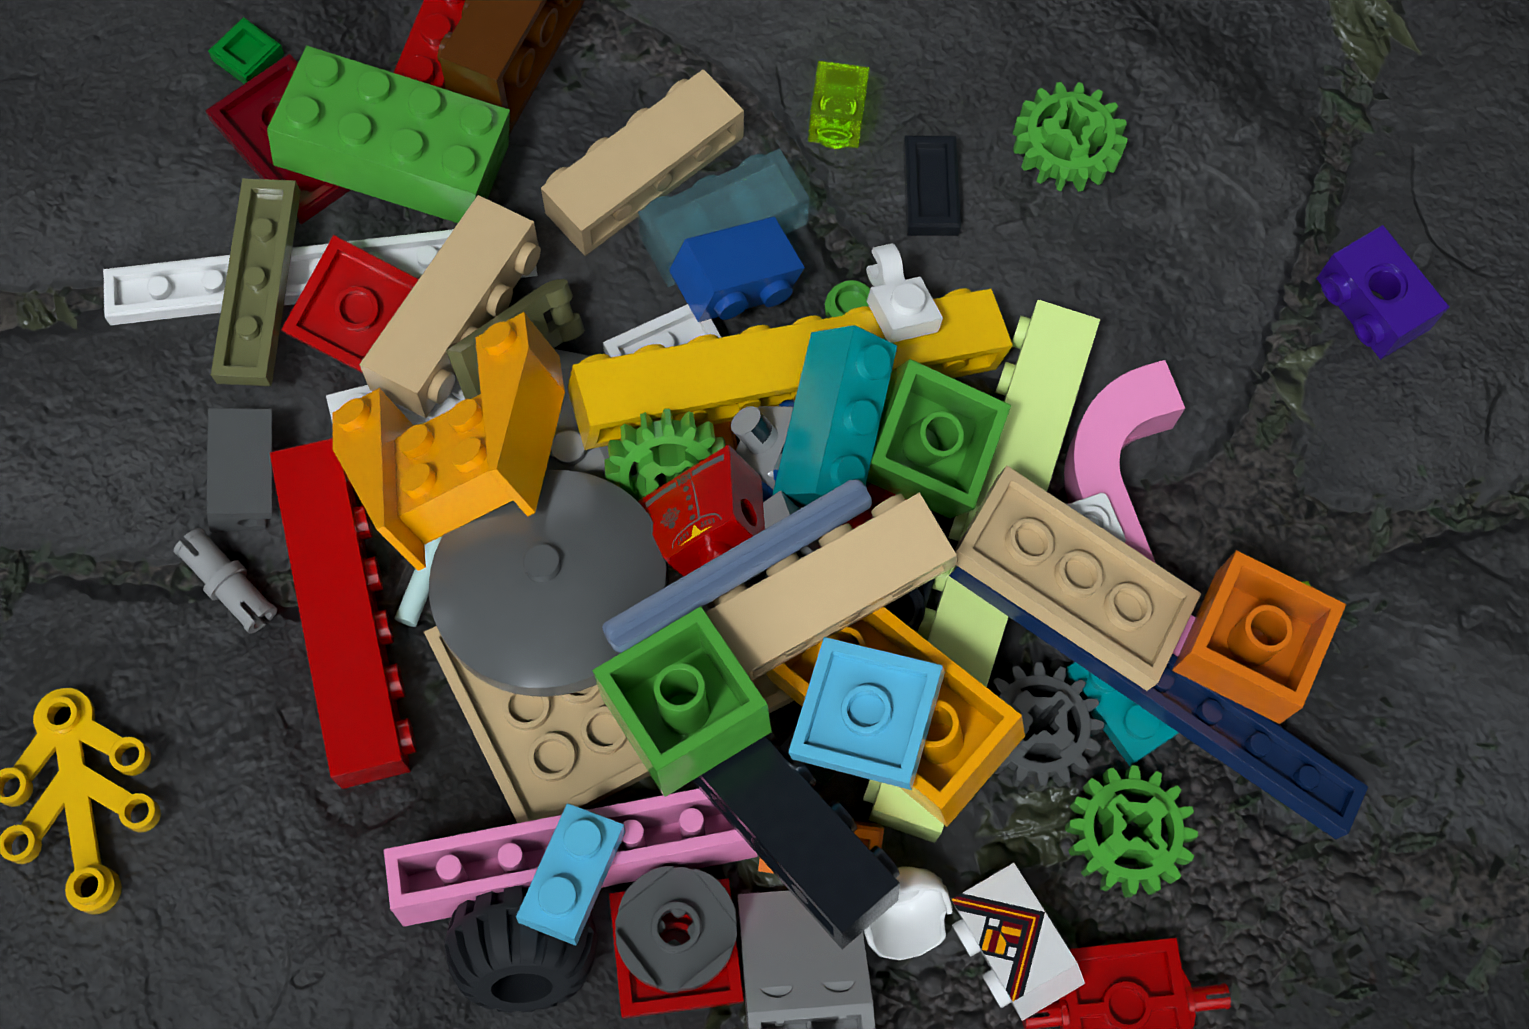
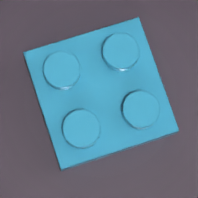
M824 637L789 748V755L793 760L912 790L945 674L943 665Z

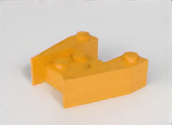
M525 312L506 322L495 323L483 334L475 337L481 394L476 397L462 400L449 411L418 425H413L380 388L361 398L347 401L340 409L332 413L333 451L377 531L417 571L426 568L425 544L511 501H514L527 517L536 513L565 389L560 356Z

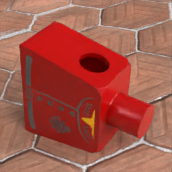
M726 445L638 501L653 521L652 535L663 558L683 577L765 530L761 477L730 445Z

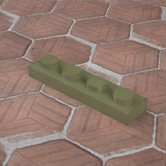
M242 178L211 369V376L217 384L272 386L301 193L296 181Z

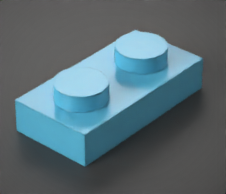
M567 803L517 913L518 923L576 946L625 834L624 824Z

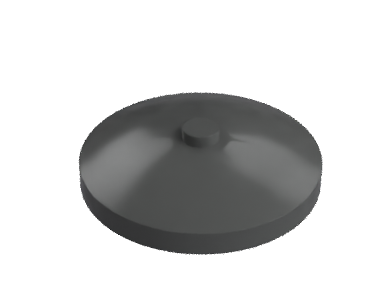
M546 470L536 513L527 517L514 501H511L442 536L430 569L429 599L435 624L443 640L464 668L485 683L503 691L526 696L549 697L579 692L597 685L592 670L620 654L615 652L605 638L602 629L603 624L669 585L667 561L663 558L652 535L653 521L642 505L630 494L605 479L577 471Z

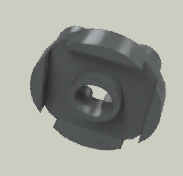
M674 866L653 869L632 883L623 895L618 908L619 912L615 921L618 952L629 971L646 985L667 993L694 990L716 978L730 960L737 939L735 907L728 892L720 882L704 871L692 870L686 867L674 868ZM669 913H672L677 919L687 914L693 921L687 929L690 940L682 945L675 939L665 943L659 936L666 929L662 918Z

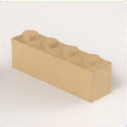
M704 69L689 80L682 79L670 88L666 97L651 108L638 110L632 115L625 127L609 138L603 137L597 140L588 149L586 155L573 165L559 168L552 173L545 185L541 187L545 214L586 256L743 139L744 110Z
M477 195L359 364L371 391L380 388L392 402L424 418H427L436 403L441 404L448 398L455 383V372L446 350L505 311L511 302L513 288L521 276H527L534 270L541 251L538 246L534 221Z
M920 492L905 500L903 494H898L883 501L871 511L873 519L855 529L849 523L833 529L818 541L821 548L801 559L797 553H793L767 568L766 573L768 577L748 589L742 583L713 600L716 607L705 613L751 681L822 642L824 637H831L955 567L957 554Z

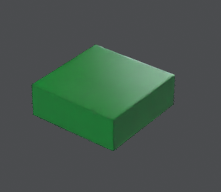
M244 17L208 50L213 62L243 84L265 71L285 55L281 44Z

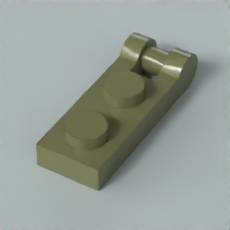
M566 279L552 280L543 284L446 350L465 399H472L481 394L475 337L483 334L493 324L506 322L525 312L553 349L562 342L573 340L584 333L585 328L579 313H573L569 301L573 298V294ZM550 310L553 320L546 323L543 314Z

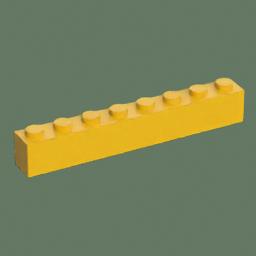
M962 288L949 292L941 298L933 299L943 317L939 331L893 343L897 345L892 371L911 359L951 378L996 370L1013 346L992 288L975 292ZM862 306L854 308L842 316L826 319L816 315L807 316L797 320L792 325L770 328L768 325H757L744 330L741 334L718 338L716 335L707 334L696 337L687 344L665 348L661 344H651L638 349L633 354L611 357L607 354L592 355L583 359L578 364H573L567 390L584 450L608 446L610 440L621 441L620 427L625 423L638 429L641 427L640 414L645 412L654 422L661 420L664 409H670L673 420L678 421L690 411L694 413L695 426L699 427L708 421L713 425L732 421L734 416L745 407L778 406L784 400H795L811 332L855 325L885 340L886 338L870 307Z

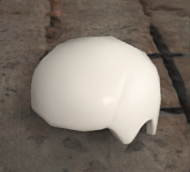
M899 867L900 875L896 878L900 882L898 901L864 930L868 945L879 957L904 960L921 956L940 945L946 938L945 914L947 913L948 915L953 912L949 893L946 886L943 885L942 879L927 869Z

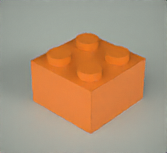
M1236 550L1216 571L1172 671L1280 724L1303 708L1346 604Z

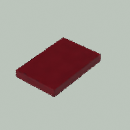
M288 54L212 105L205 112L213 125L260 179L296 181L301 191L296 220L302 225L345 195L350 189L273 165L267 128L298 65V62Z

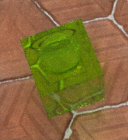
M818 61L810 112L808 142L820 143L825 147L834 149L859 147L870 67Z

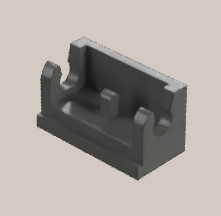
M208 408L207 519L209 533L267 528V519H272V464L270 452H272V409Z

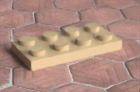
M1006 466L997 476L954 550L957 554L955 565L1146 691L1159 682L1201 595L1200 592L1009 466Z

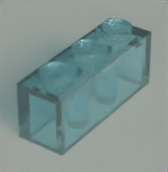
M779 148L766 155H752L745 159L737 168L719 176H705L698 180L692 188L672 197L662 196L654 199L645 209L638 212L640 238L667 287L675 285L676 282L669 269L685 239L774 216L786 234L807 224L810 198Z

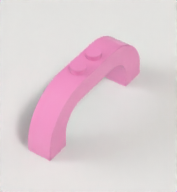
M1166 360L1148 364L1121 375L1108 384L1095 397L1072 438L1064 470V483L1068 504L1100 493L1106 494L1126 538L1125 544L1154 563L1156 562L1122 480L1119 461L1121 450L1137 439L1173 429L1185 410L1184 403ZM1193 615L1190 616L1172 653L1177 657L1196 618Z

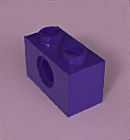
M1384 225L1334 253L1316 278L1321 284L1322 291L1328 301L1341 309L1353 324L1359 340L1364 345L1371 347L1380 360L1429 331L1449 308L1448 304ZM1371 290L1379 293L1384 300L1376 297Z

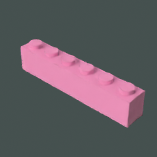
M700 789L673 793L666 797L662 795L587 810L622 823L625 828V834L601 888L636 881L645 873L659 867H686L694 870L757 857V853ZM561 815L384 849L391 911L404 927L450 918L460 904L467 900L475 901L478 895L491 891L500 893L504 892V888L522 885V888H529Z

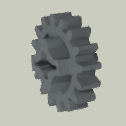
M1036 662L1030 676L1026 677L1024 671L1019 666H1015L1009 673L1010 685L997 677L990 686L994 694L1022 715L1025 736L1029 732L1032 722L1035 723L1040 718L1044 720L1050 713H1054V716L1048 722L1049 726L1046 731L1044 730L1038 735L1034 734L1027 741L1022 739L994 772L998 774L1007 767L1013 770V786L1018 787L1027 776L1033 778V785L1036 791H1043L1047 786L1049 777H1052L1059 788H1062L1070 782L1068 768L1081 776L1090 767L1082 755L1094 757L1100 751L1101 745L1091 739L1090 736L1099 734L1104 728V722L1090 719L1089 716L1099 705L1098 699L1083 701L1079 694L1086 683L1082 679L1074 682L1071 686L1065 683L1066 668L1060 666L1054 675L1050 677L1045 676L1042 662ZM1030 692H1044L1053 697H1034ZM1069 711L1075 722L1076 736L1068 730L1067 713ZM1026 755L1045 756L1050 762H1034L1024 757Z

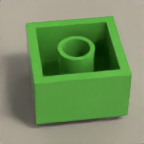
M909 359L891 372L866 482L896 495L903 494L905 499H909L920 492L930 510L950 519L975 509L1011 405Z
M701 606L592 670L603 701L664 797L771 733L768 704Z

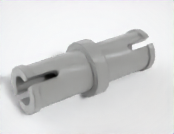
M202 528L194 529L184 536L191 543L189 546H186L183 541L179 540L173 552L179 558H182L205 583L203 591L212 601L220 600L242 623L244 629L249 634L257 632L266 625L261 619L262 616L272 620L277 613V608L270 604L246 578L247 570L239 561L231 562Z

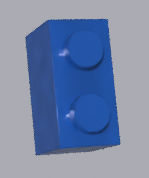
M774 216L685 239L669 272L696 320L702 322L716 317H720L722 320L731 319L742 313L745 309L762 304L766 307L779 305L793 293L792 288L805 267Z

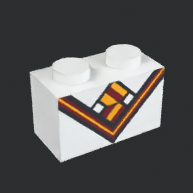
M1015 863L951 899L961 917V920L955 922L952 926L969 956L971 957L981 951L991 970L984 973L982 977L1000 1008L1012 1003L1023 1021L1085 984L1077 961Z

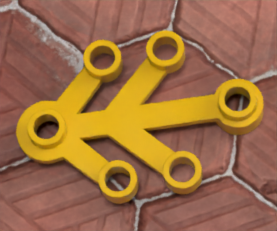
M60 688L45 695L36 706L33 724L37 734L14 767L0 770V803L10 807L20 806L31 797L33 792L32 781L55 751L57 754L58 773L22 824L13 825L1 834L0 854L5 859L17 864H26L33 861L41 851V840L65 807L74 863V871L70 874L65 887L67 900L74 908L88 914H101L110 910L117 903L122 886L119 876L112 869L101 865L91 798L119 814L122 824L135 832H147L153 829L160 820L161 810L158 803L149 796L142 793L131 794L86 767L82 742L108 755L112 766L128 776L138 775L147 769L151 761V752L137 738H122L95 722L93 703L85 694L73 688ZM63 707H70L71 715L68 721L61 725H55L54 717L56 713ZM138 747L139 757L136 762L129 766H123V753L128 748ZM12 778H19L20 787L18 791L10 797H5V784ZM140 803H147L149 807L147 817L139 823H133L131 819L133 808ZM26 834L28 837L27 848L22 853L14 855L12 851L13 841L18 836ZM95 876L98 880L96 892L89 897H83L80 890L83 881L88 877Z

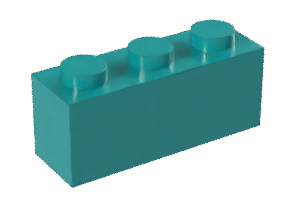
M855 325L811 332L772 495L782 491L794 504L804 507L849 480H860L866 485L897 345Z

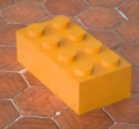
M882 607L829 638L943 665L945 674L912 790L901 789L948 827L1025 737L1023 718L1019 712L889 610ZM822 642L766 673L774 684L801 706H803Z

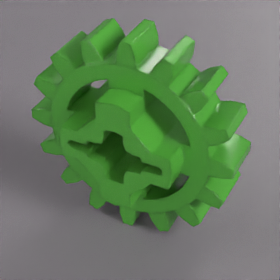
M1056 82L1053 95H1050L1043 88L1038 89L1034 102L1025 100L1020 116L1017 117L1013 130V135L1017 136L1013 147L1014 153L1025 154L1021 166L1022 169L1025 171L1036 167L1039 170L1036 182L1040 184L1049 177L1056 179L1055 186L1058 191H1062L1066 181H1073L1078 192L1084 190L1088 178L1097 185L1102 184L1107 171L1114 173L1117 169L1128 140L1122 136L1127 125L1126 120L1114 119L1118 108L1116 102L1105 106L1102 105L1100 100L1103 91L1098 89L1091 96L1085 95L1083 83L1079 82L1076 84L1073 92H1067L1062 82ZM1043 120L1042 126L1037 127L1038 124ZM1098 146H1102V149L1090 158L1088 157V154L1096 152Z
M664 409L661 420L654 422L645 412L640 414L641 427L635 429L624 423L620 427L621 441H609V458L604 459L605 479L622 488L638 502L643 497L698 464L702 459H706L725 447L726 443L723 437H715L714 427L710 421L696 427L693 412L688 411L678 421L673 420L670 409ZM635 461L637 463V473L634 476H632V474L630 473V468L633 462Z
M1132 765L1126 770L1123 779L1120 778L1114 767L1107 769L1102 774L1104 787L1098 781L1091 778L1083 786V790L1090 800L1076 797L1069 806L1076 814L1080 815V818L1070 820L1065 825V831L1079 835L1080 840L1068 850L1070 856L1083 854L1086 856L1088 862L1081 870V874L1085 877L1096 870L1103 875L1100 889L1105 892L1112 888L1116 882L1122 883L1124 897L1130 898L1135 895L1139 883L1142 884L1148 895L1155 894L1161 890L1159 876L1167 883L1172 884L1181 877L1174 863L1187 865L1194 858V855L1183 847L1184 843L1192 842L1198 838V831L1184 827L1183 820L1194 813L1193 807H1177L1174 800L1181 792L1180 787L1177 785L1166 792L1159 787L1162 773L1158 771L1144 781L1141 780L1140 771L1136 765ZM1122 794L1137 795L1148 800V802H1129ZM1095 818L1102 825V843L1098 845L1094 833ZM1162 818H1164L1167 826V843L1161 837ZM1133 821L1138 825L1140 831L1136 834L1135 838L1128 841L1121 832ZM1116 859L1134 860L1140 868L1143 866L1146 868L1128 869L1117 865L1114 861Z

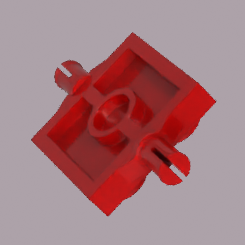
M1177 938L1073 948L1069 950L1079 965L1085 984L1033 1014H1045V1017L1026 1018L1022 1023L1024 1029L1060 1026V1029H1193L1196 1012L1218 1009L1228 1010L1231 1007V997L1206 998L1207 996L1230 993L1226 983L1191 987V983L1181 966Z

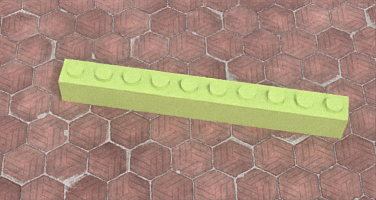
M1037 300L1031 318L1020 316L1012 340V347L1020 349L1015 365L1005 362L995 392L1004 395L1003 402L1010 404L1011 408L975 509L954 518L948 538L959 543L997 476L1006 466H1009L1045 491L1048 490L1100 319L1042 300ZM952 568L935 578L932 589L942 592L937 609L935 611L925 608L924 619L917 633L987 687L1008 616L951 578L949 575L953 570ZM869 779L863 797L864 801L873 804L868 820L933 843L936 842L944 827L942 822L901 788Z

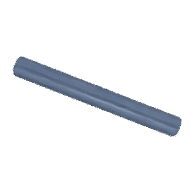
M860 480L847 481L603 624L602 629L605 638L615 652L622 653L698 607H703L868 510L872 505V498L866 486Z

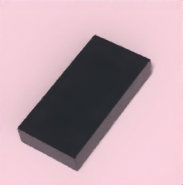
M905 135L903 152L907 236H959L961 219L956 136Z

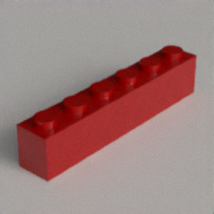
M333 438L270 452L330 777L339 787L345 789L409 773L411 769L408 754L417 752L410 719L401 720L396 699L405 697V687L398 663L389 665L386 644L394 643V633L387 609L378 611L375 591L383 590L384 586L377 558L367 557L364 539L373 537L369 515L363 505L357 506L354 487L333 451Z

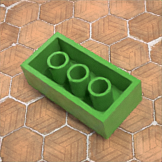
M306 45L267 131L274 166L459 223L477 195L488 199L509 146L510 110Z

